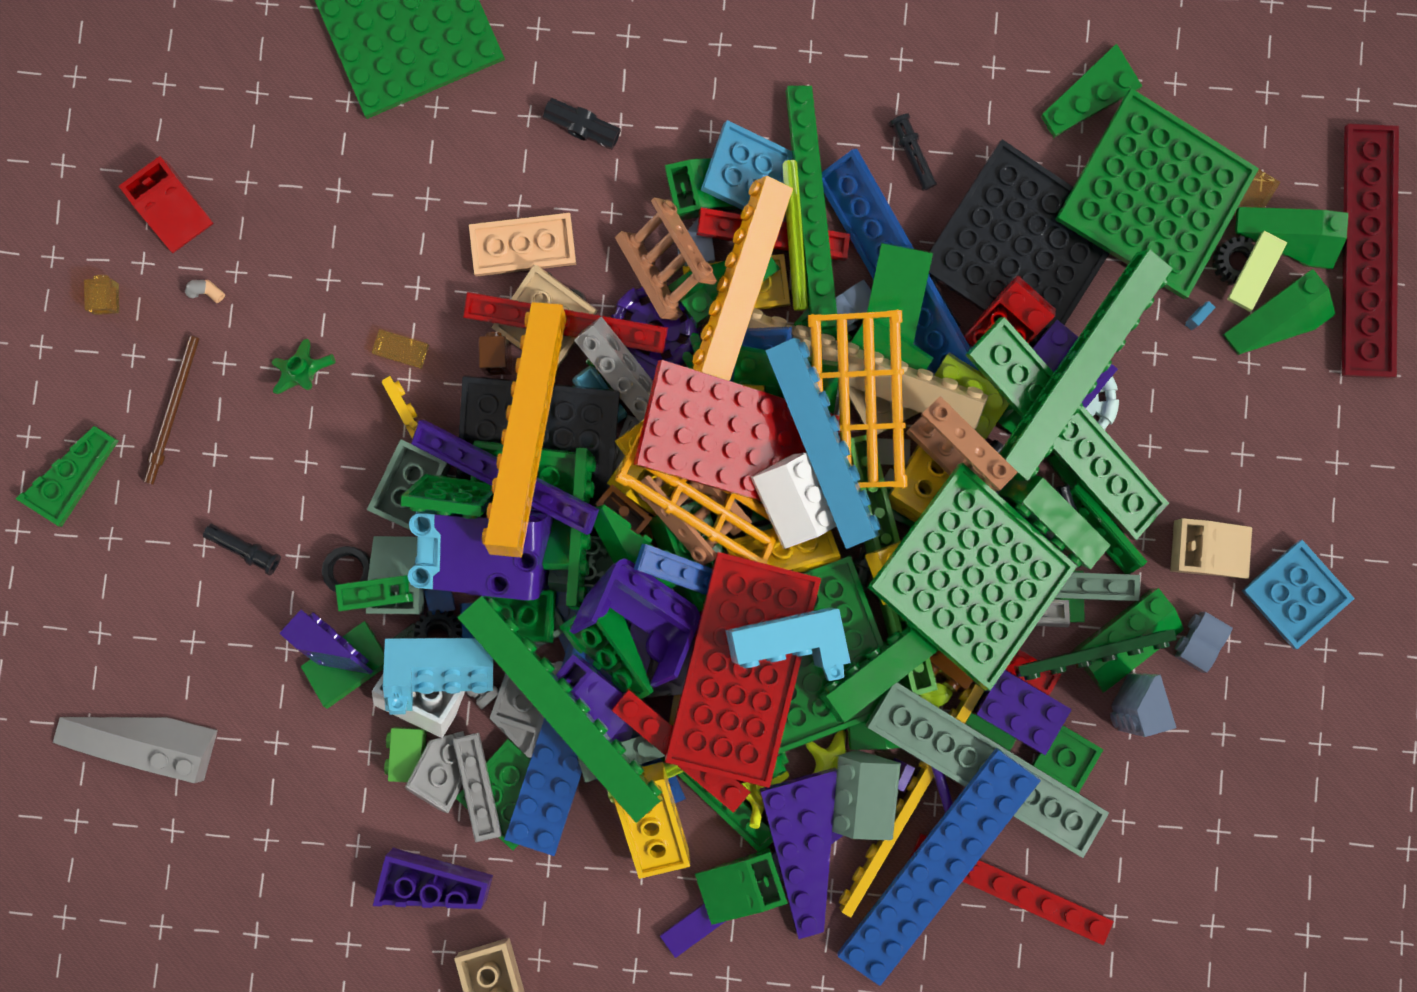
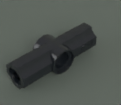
M551 98L544 110V120L566 129L570 135L580 140L586 141L588 139L612 150L619 139L621 128L598 119L594 113L585 108L577 107L576 109L557 99Z

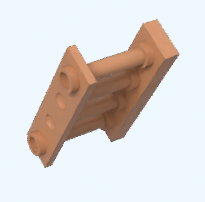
M653 198L651 202L657 213L637 234L621 231L615 239L660 318L677 320L683 315L678 301L698 282L714 285L717 280L712 273V267L705 261L680 219L674 203L670 200ZM663 222L669 233L648 253L644 246V240ZM675 242L681 253L660 273L655 265V261ZM687 262L692 274L671 293L667 286V280Z
M941 396L921 414L922 417L906 432L949 476L958 464L964 463L996 492L997 490L1000 491L1017 473Z
M647 475L640 481L669 499L660 489L666 483L662 479L656 477L653 480ZM686 481L689 485L723 506L728 495L727 493L719 489ZM681 492L676 504L681 506L689 497ZM639 494L641 499L649 504L688 549L694 560L705 566L716 559L717 553L712 548L717 542H712L708 538L704 540L695 528L671 513L667 514L663 508ZM733 501L730 511L751 524L750 518ZM702 506L694 516L703 521L712 511ZM726 520L720 530L724 535L730 532L733 536L742 531Z

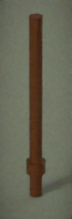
M189 336L154 450L149 453L147 460L149 466L143 482L154 485L159 466H163L165 459L163 455L199 343V338Z

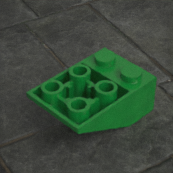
M711 158L691 159L665 165L672 203L676 206L677 213L682 221L699 217L701 207L718 211L737 209V207L701 191Z
M770 848L695 873L711 925L761 913L788 904Z

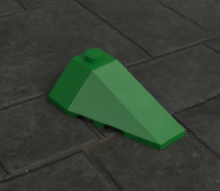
M605 504L596 507L599 509L594 527L612 561L616 563L619 560L627 559L635 564L641 545L653 546L650 544L652 539L646 534L642 536L632 531L631 524ZM656 578L670 589L676 586V584Z

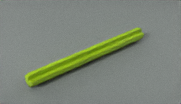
M786 160L782 164L783 182L785 185L793 188L786 209L793 309L795 311H804L809 306L798 168L796 160Z

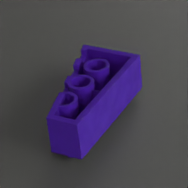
M392 848L385 856L373 906H422V908L440 906L459 909H482L487 901L493 875Z

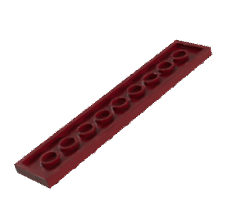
M1347 124L1344 127L1343 212L1348 213L1347 239L1343 245L1342 376L1397 377L1399 126Z

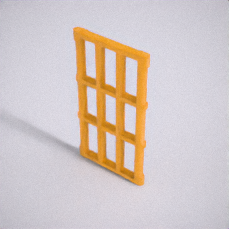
M898 309L885 312L808 315V327L811 328L812 367L815 366L819 374L820 381L817 383L821 392L823 391V379L838 378L840 440H845L849 447L850 455L847 457L850 464V430H866L868 482H858L860 488L907 487L903 428H906V423H903L902 375H904V369L901 366L900 334L902 310ZM873 318H889L891 370H875ZM863 319L864 371H849L847 320ZM836 320L838 372L822 373L821 321ZM875 376H891L893 423L877 424ZM849 377H865L866 424L850 425ZM877 429H893L894 481L878 482Z
M641 427L621 469L616 475L615 481L624 487H630L663 508L667 514L671 513L706 535L708 540L717 542L739 557L767 564L778 537L774 528H772L770 535L730 511L732 503L736 499L770 521L763 504L759 501L724 491L728 495L722 506L686 483L687 480L646 469L674 487L669 500L627 473L635 459L642 430ZM681 492L718 515L713 527L676 504ZM725 520L765 545L760 557L720 532Z

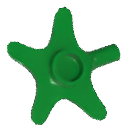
M308 339L303 340L294 356L288 360L275 358L272 361V364L281 371V377L275 385L273 393L281 394L297 385H300L305 390H310L315 373L320 369L335 364L334 356L330 354L320 359H312L310 357V341Z

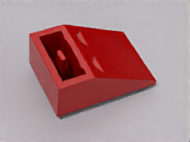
M161 156L119 185V188L172 253L179 250L214 224L173 167Z
M1017 275L978 318L964 337L973 347L999 318L1005 317L1029 344L1055 317L1056 309Z

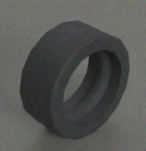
M343 546L334 549L327 555L322 566V576L330 590L336 592L335 585L340 584L334 578L333 568L336 561L344 556H354L363 567V576L359 582L368 580L371 558L366 552L356 547Z

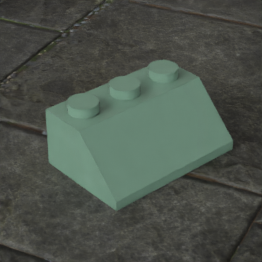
M853 750L839 755L832 832L852 839L892 840L901 763L860 750Z

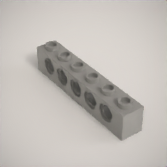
M601 316L582 330L574 341L610 386L620 392L622 401L641 422L645 417L653 380Z

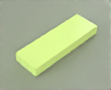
M1263 231L1227 300L1249 312L1252 311L1287 242Z

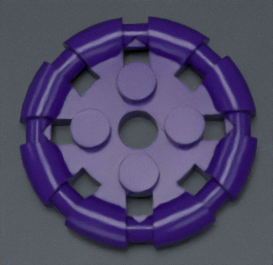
M643 287L629 290L617 302L616 312L611 317L624 320L626 312L633 314L631 321L646 324L659 322L663 327H668L664 353L670 350L672 357L665 359V361L680 366L685 363L682 358L683 353L690 352L692 355L694 353L689 337L693 332L701 337L702 327L696 328L688 316V320L680 323L679 318L677 320L660 318L652 302L641 306L639 299L648 296ZM680 334L687 337L685 344L677 342ZM644 350L650 353L649 357L656 361L663 360L662 353Z

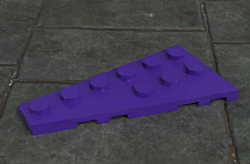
M835 767L774 784L770 788L764 787L759 789L798 939L824 932L837 769Z

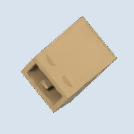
M1183 518L1174 520L1170 572L1249 579L1252 527Z

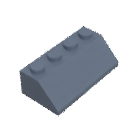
M1129 673L1111 705L1113 712L1110 713V718L1115 728L1118 727L1119 731L1142 737L1175 729L1176 724L1161 675Z

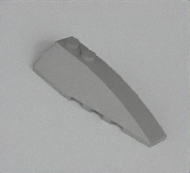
M60 717L53 743L122 765L191 783H198L205 779L218 730L169 717Z

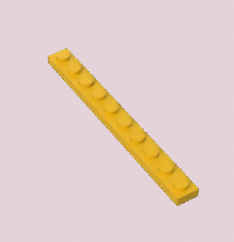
M971 683L967 690L960 693L958 699L961 701L957 708H952L948 714L965 724L983 694L984 689ZM922 760L919 763V767H921L916 777L912 776L911 782L905 788L908 790L903 799L899 798L897 800L893 839L879 840L876 845L873 843L869 847L865 856L868 858L863 868L861 866L857 868L852 877L853 885L850 890L845 889L839 899L841 912L850 918L934 777L931 766Z

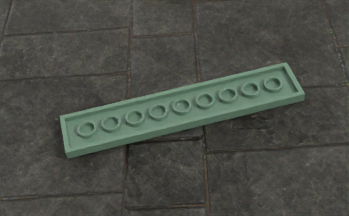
M899 683L894 684L884 692L865 725L965 787L995 748H999L1041 780L1014 814V817L1084 858L1109 814L1106 810Z

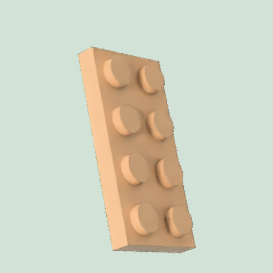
M570 213L469 224L475 276L531 270L534 265H538L542 269L576 265Z

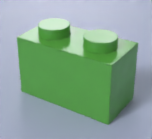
M394 727L391 728V733H387L386 748H390L389 759L385 761L384 772L385 775H388V781L408 782L426 748V730L422 728Z

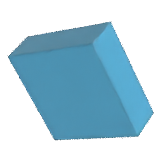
M1205 302L1185 322V325L1190 330L1195 329L1216 307L1210 302Z

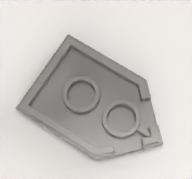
M464 731L430 740L405 786L406 790L445 813H449L462 787L453 738L464 736Z

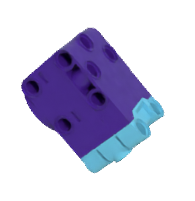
M531 506L522 558L490 555L485 545L482 544V532L484 528L488 527L489 522L487 510L481 517L476 519H467L462 514L456 513L439 515L436 511L427 509L422 512H416L409 521V528L414 535L418 536L417 556L415 565L408 572V580L416 588L518 600L538 599L548 585L549 570L543 568L542 562L553 525V517Z

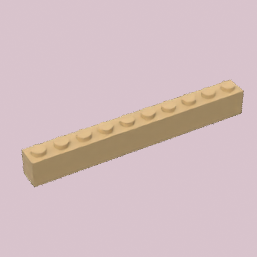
M753 309L747 328L792 326L793 338L800 339L801 342L806 343L810 352L809 357H811L810 328L803 325L794 326L788 324L784 318L777 316L769 317L763 315L761 310ZM821 334L822 359L838 362L837 341L831 335ZM848 342L849 371H864V351L859 349L858 345ZM874 351L875 370H891V360L884 358L881 353ZM901 361L902 369H904V375H902L903 406L923 413L941 396L974 430L976 429L989 395L983 394V391L976 387L966 388L958 385V382L954 379H941L933 376V373L929 370H916L908 367L909 365L906 362ZM875 376L876 396L892 402L891 376ZM849 377V386L865 392V377Z

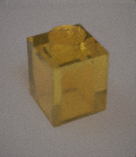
M94 275L93 279L84 280L86 311L94 315L120 313L119 283L110 279L107 275Z

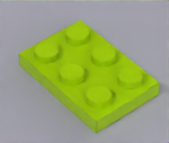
M948 353L934 376L941 379H954L958 382V385L966 388L976 387L981 389L983 394L989 395L975 429L980 436L987 439L1009 403L981 372L953 354Z

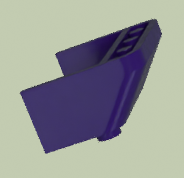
M622 559L614 563L585 596L569 632L575 634L595 624L598 618L607 614L609 608L613 609L649 634L646 642L647 653L659 663L650 684L655 688L678 678L700 622V613L695 605L655 577L634 570L635 564L630 560Z

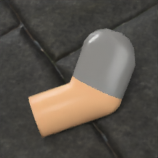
M191 280L186 284L185 294L189 298L198 297L199 294H206L214 302L219 303L225 297V293L209 280Z

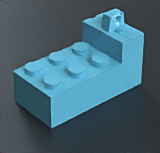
M829 607L725 630L731 660L743 668L760 665L759 660L763 659L770 662L782 661L786 659V654L790 653L797 655V657L812 654L814 665L822 668L826 679L832 681L844 678L843 664L851 663L838 608Z
M476 638L385 639L383 693L385 711H389L390 715H404L406 711H413V692L430 694L432 692L445 691L455 694L460 691H472L474 693L493 691V658Z

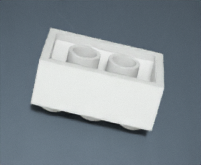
M807 453L792 454L750 477L783 549L819 537L836 527Z
M382 675L372 690L374 706L385 710ZM445 691L432 692L430 694L413 692V711H406L404 715L395 716L443 738L457 714L465 691L455 694Z

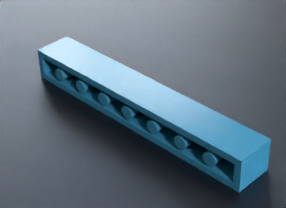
M793 338L765 350L845 548H851L880 536L878 530L881 529L880 523L875 514L871 516L868 505L871 504L869 496L865 490L861 491L858 480L861 479L855 465L851 466L847 457L850 455L849 447L845 440H840L837 432L840 430L839 423L835 415H830L827 406H830L829 398L825 391L821 392L817 383L820 381L815 366L811 367L807 359L810 356V352L806 343L801 342L800 339Z

